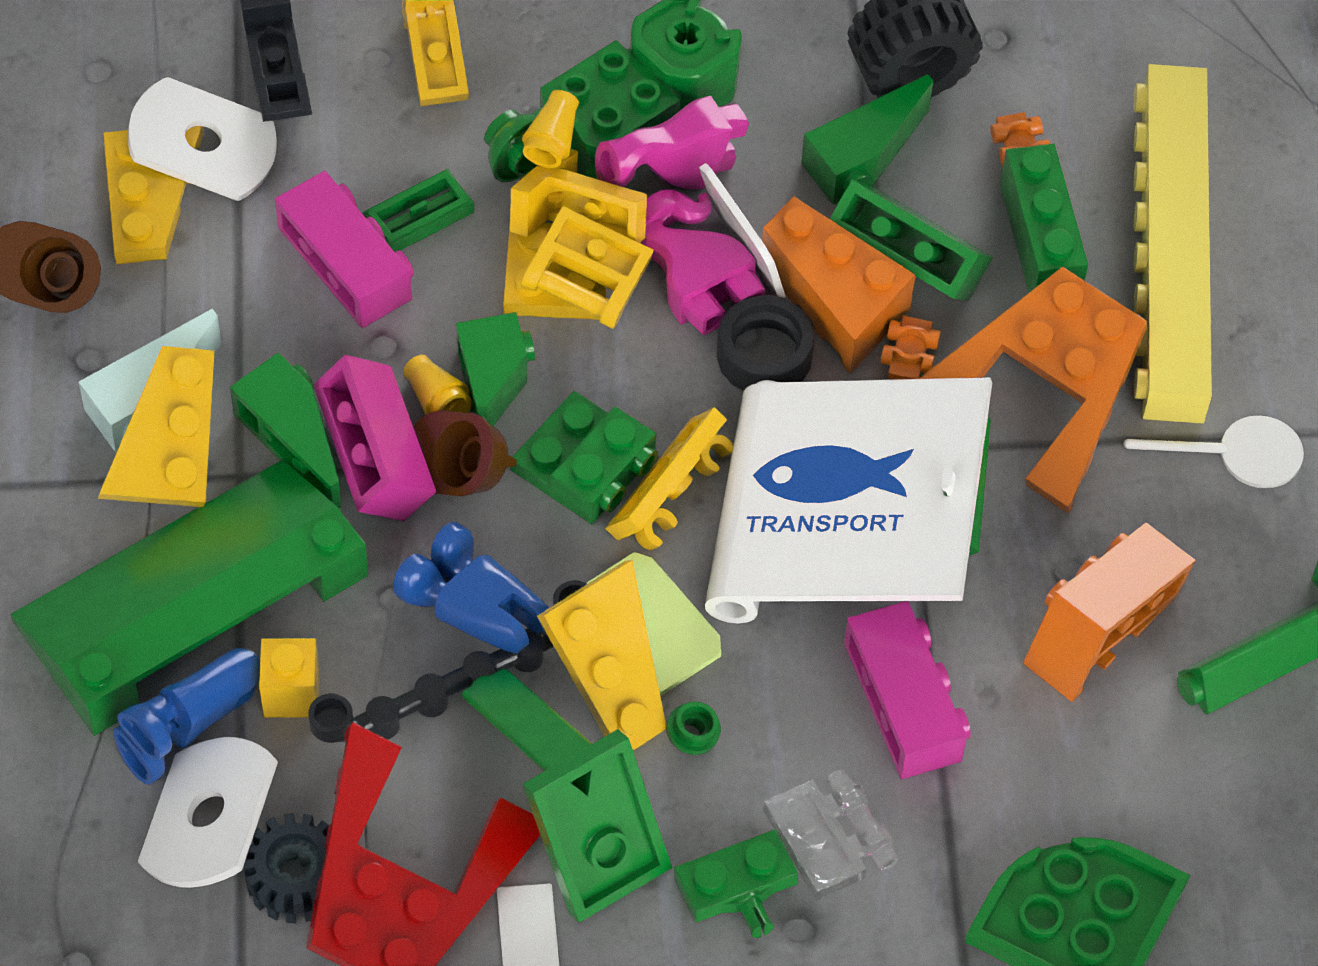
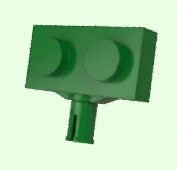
M776 829L675 866L674 880L696 923L721 913L741 912L751 931L752 937L760 938L761 929L765 936L774 928L762 903L772 894L797 885L798 871Z

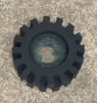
M294 813L284 814L285 824L278 826L275 817L266 821V833L259 828L255 830L252 839L253 844L250 845L243 866L249 896H253L254 905L260 911L266 906L268 917L276 921L280 912L285 913L286 923H296V914L304 913L306 922L311 921L318 879L322 875L326 853L324 846L329 824L321 820L316 827L314 826L313 816L303 814L302 823H295ZM298 859L301 867L310 866V870L306 872L305 876L301 875L300 879L294 877L292 880L289 872L280 873L281 867L287 861Z

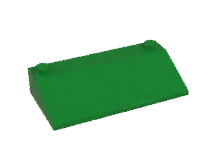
M282 459L208 501L204 507L192 510L16 610L10 616L93 736H96L118 723L117 716L119 713L132 705L139 704L136 683L307 583H310L323 602L368 577L366 544L339 508Z

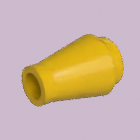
M563 90L552 91L548 101L523 135V154L532 163L545 168H556L560 166L562 160L569 157L575 113L579 105L578 99L571 93Z
M417 355L407 362L403 369V375L409 381L425 415L436 411L464 413L470 411L472 400L469 396V388L465 383L433 363L426 355Z

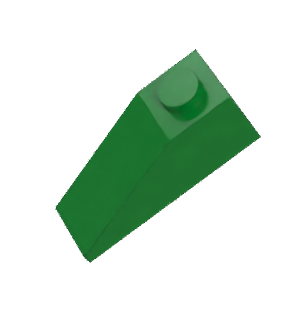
M928 74L804 134L801 164L833 205L840 201L851 180L865 182L872 186L875 185L929 112L933 80Z
M278 352L230 386L233 414L280 461L283 459L340 509L339 479L313 392L314 383L302 366L299 364L292 366Z

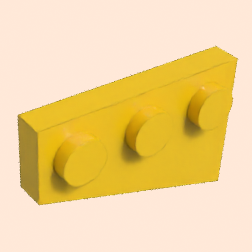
M195 126L185 132V138L192 148L196 150L197 147L200 148L204 135L203 126ZM128 130L103 132L116 265L167 259L181 213L180 204L186 184L189 183L133 162L128 147Z
M161 347L98 499L204 507L206 502L215 350Z
M624 561L537 615L603 735L607 736L619 729L629 738L632 749L635 750L666 730V721L633 561Z

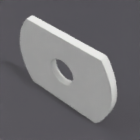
M169 77L158 81L144 92L134 106L128 126V147L133 162L236 201L246 198L263 183L270 173L275 160L277 138L273 121L263 122L261 113ZM195 126L208 127L218 135L220 145L213 151H198L188 144L185 132Z
M236 737L206 740L175 754L138 863L159 881L185 888L210 885L242 871L278 761L262 746ZM213 796H219L224 799L223 811L213 823L204 827L193 826V813L202 801Z

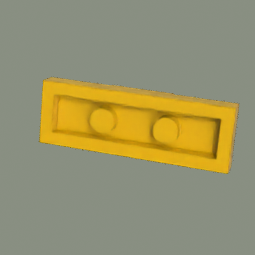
M715 407L690 418L605 529L617 541L635 534L636 540L643 548L651 551L660 547L663 541L654 534L652 530L653 522L657 523L664 531L672 529L678 524L672 512L659 508L667 497L670 500L676 499L688 488L693 480V477L689 475L693 467L704 476H710L718 472L720 467L711 459L709 454L710 448L720 457L732 453V442L723 435H716L727 419Z

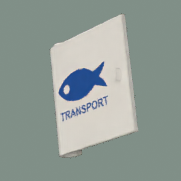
M991 378L775 382L763 380L746 387L742 396L705 601L706 611L718 620L739 624L750 622L756 618L760 601H962L991 397Z

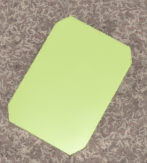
M633 552L588 581L587 584L622 562L633 561L660 696H662L721 657L720 635L652 557Z

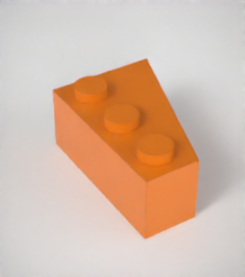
M795 196L763 227L762 242L775 262L784 293L792 303L800 305L814 323L815 332L822 340L827 339L842 357L841 364L851 374L888 334L891 320L900 321L903 315L905 316L910 310L915 274Z
M1148 523L1143 524L1129 536L1121 533L1110 544L1102 557L1098 559L1095 555L1091 556L1078 570L1075 578L1069 582L1061 579L1050 590L1044 601V604L1049 608L1023 664L1069 701L1073 702L1083 692L1084 687L1082 686L1091 668L1097 664L1105 670L1116 657L1110 649L1129 634L1137 638L1179 595L1196 560Z

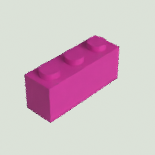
M324 170L275 198L278 229L362 329L412 300L411 278L414 276V271L411 263L400 250L394 252L386 243L384 233L374 218L364 217L357 208L353 194L345 184L337 185Z
M344 355L313 386L357 512L405 521L437 491L393 370L389 365Z
M903 601L848 617L844 645L900 779H906L962 762L966 740L971 737L969 722L961 707L954 708L948 694L951 692V684L947 670L942 662L935 663L929 650L931 648V637L925 620L922 617L916 619L909 601Z

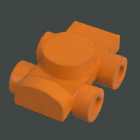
M1025 112L997 117L996 124L990 126L993 143L1003 142L1005 146L999 148V159L1002 166L1006 149L1050 144L1048 139L1035 140L1034 136L1043 134L1040 116L1027 119Z
M904 315L902 322L891 320L887 339L896 341V345H884L880 364L890 366L888 379H919L920 373L925 374L932 369L935 355L926 354L927 348L937 350L941 335L940 330L932 329L933 322Z

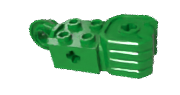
M661 0L634 18L631 28L630 47L628 49L617 40L613 41L540 87V108L533 113L519 114L516 110H508L492 121L485 132L484 141L489 146L488 159L494 178L502 183L513 182L526 176L537 166L524 156L522 137L554 90L569 92L579 101L575 113L571 149L578 151L577 173L594 179H598L595 168V154L601 142L622 138L637 129L659 125L699 98L712 96L718 107L727 104L733 100L737 89L742 41L741 30H728L725 22L716 13L701 6L702 0Z

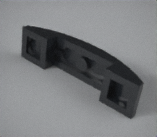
M240 0L262 121L312 115L290 0Z

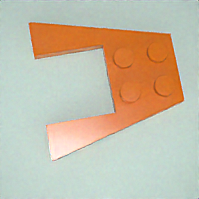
M1062 267L919 379L983 378L1004 352L1081 402V407L1025 478L1027 487L1069 514L1074 505V498L1083 477L1085 478L1092 462L1093 453L1101 433L1109 421L1112 407L1121 385H1124L1147 329V320Z

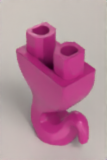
M712 96L699 98L659 125L637 129L622 138L601 142L595 154L597 177L601 181L625 187L633 179L636 169L643 164H647L660 179L670 185L684 189L706 188L699 167L706 163L715 174L731 170L736 160L735 148L729 140L745 136L749 121L737 103L718 107Z
M661 190L647 198L645 239L641 244L653 249L651 259L664 270L666 275L667 302L679 324L683 325L690 322L700 333L706 335L720 327V321L725 315V310L721 304L730 299L737 304L745 298L764 295L765 289L755 274L756 258L741 242L726 234L668 228L667 226L676 221L685 224H697L705 221L711 213V200L707 193L700 194L698 202L682 192Z

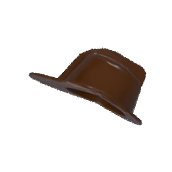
M16 221L3 225L0 228V295L11 301L54 313L75 311L82 308L93 298L100 284L101 264L97 252L87 240L74 233L36 222Z
M453 411L430 412L419 419L413 427L437 491L435 494L462 497L491 490L500 482L507 467L516 466L517 460L508 455V446L502 433L497 428L489 425L484 417L475 413Z

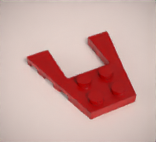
M352 722L344 736L346 743L342 765L338 769L334 791L336 798L331 824L328 826L324 846L326 853L322 875L318 879L306 949L340 966H436L539 838L538 826L532 813L500 797L492 806L454 893L358 845L359 839L402 747Z

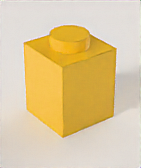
M316 638L261 639L259 689L264 718L309 717L310 705L319 697L320 669Z

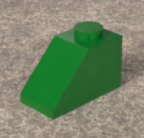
M516 312L456 323L457 354L464 382L469 388V396L472 400L471 411L484 417L491 426L496 424L526 385L527 362L535 360L531 333L529 330L521 332Z

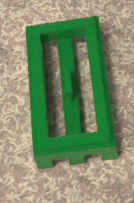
M447 168L363 211V215L365 218L372 217L377 221L384 233L386 243L396 252L474 213V202ZM447 188L450 190L429 202L426 201V199ZM409 208V212L384 224L383 221Z

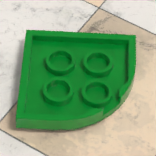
M1077 837L1072 838L1071 843L1054 845L1045 849H1041L1039 846L1019 857L999 876L966 934L965 943L1011 966H1145L1191 875L1139 849L1108 839Z

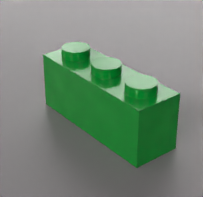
M1055 143L1006 149L1000 187L1028 293L1062 267L1085 281L1088 261Z
M851 180L830 217V220L914 273L917 278L953 299L969 301L993 259L989 254L865 182Z

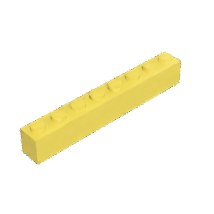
M1148 64L1144 84L1136 83L1133 102L1134 112L1142 113V122H1136L1133 141L1134 152H1142V162H1136L1133 181L1134 191L1142 192V202H1136L1133 222L1134 232H1142V243L1136 242L1134 251V272L1142 273V284H1136L1134 313L1142 314V318L1147 320V329L1136 353V356H1142V368H1136L1134 399H1142V419L1204 424L1212 397L1207 68Z

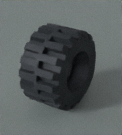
M869 0L864 5V10L857 12L852 19L854 24L848 28L847 33L849 37L847 41L870 92L872 95H876L877 98L927 74L933 80L931 98L939 95L940 92L950 89L957 84L959 79L969 74L972 70L971 66L978 62L980 58L979 52L983 49L981 35L964 0Z

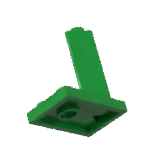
M1318 562L1316 564L1313 576L1311 578L1317 587ZM1318 601L1179 671L1177 686L1183 699L1191 706L1199 704L1204 713L1208 715L1317 659Z
M506 668L492 675H483L477 678L471 687L462 692L463 699L544 771L522 785L568 913L577 922H582L672 869L630 740L619 729L592 744Z

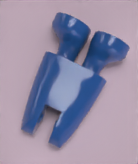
M458 522L446 524L436 534L432 543L431 560L422 554H413L406 558L399 566L393 582L394 593L397 598L407 604L420 607H435V616L438 620L492 646L518 654L529 644L528 635L521 624L531 631L542 633L544 628L537 615L549 609L548 605L491 556L481 555L473 560L474 539L471 531Z
M246 648L233 649L190 676L161 689L158 696L144 703L132 705L119 713L117 718L120 726L113 729L114 739L124 763L132 774L142 783L151 785L163 776L165 771L164 756L171 751L172 743L177 747L186 748L214 723L252 699L260 677V660L258 656Z

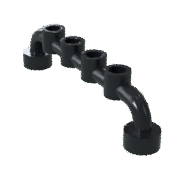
M572 580L561 584L554 592L553 605L581 589L587 583ZM524 629L528 635L529 644L518 654L498 649L490 654L484 651L472 652L465 657L462 667L443 676L433 673L425 674L418 678L413 690L391 699L386 696L375 697L367 704L366 712L353 717L352 706L345 697L334 693L321 695L312 702L309 708L308 715L311 732L317 739L323 742H346L344 741L345 732L348 726L354 722L387 740L391 739L399 731L400 719L417 711L426 717L440 716L447 709L449 696L471 687L473 682L483 675H492L503 668L509 669L513 666L521 672H533L542 665L543 652L554 646L545 630L542 633H536L530 629Z

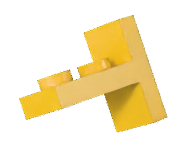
M402 0L404 28L408 29L420 106L468 100L469 90L454 0Z
M570 149L569 157L562 160L560 166L556 168H545L537 165L511 187L510 232L525 237L530 236L547 220L554 222L562 206L634 241L641 243L645 239L647 194L578 174V151Z

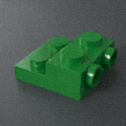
M573 390L512 456L517 460L516 466L510 467V470L593 525L604 511L610 513L620 504L625 495L626 487L636 476H645L653 467L658 456V451H656V432L618 407L614 406L608 413Z

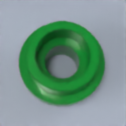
M692 701L679 705L671 712L667 720L666 732L670 742L678 750L690 755H701L715 747L720 738L721 725L716 712L709 705ZM684 727H696L701 736L689 733Z

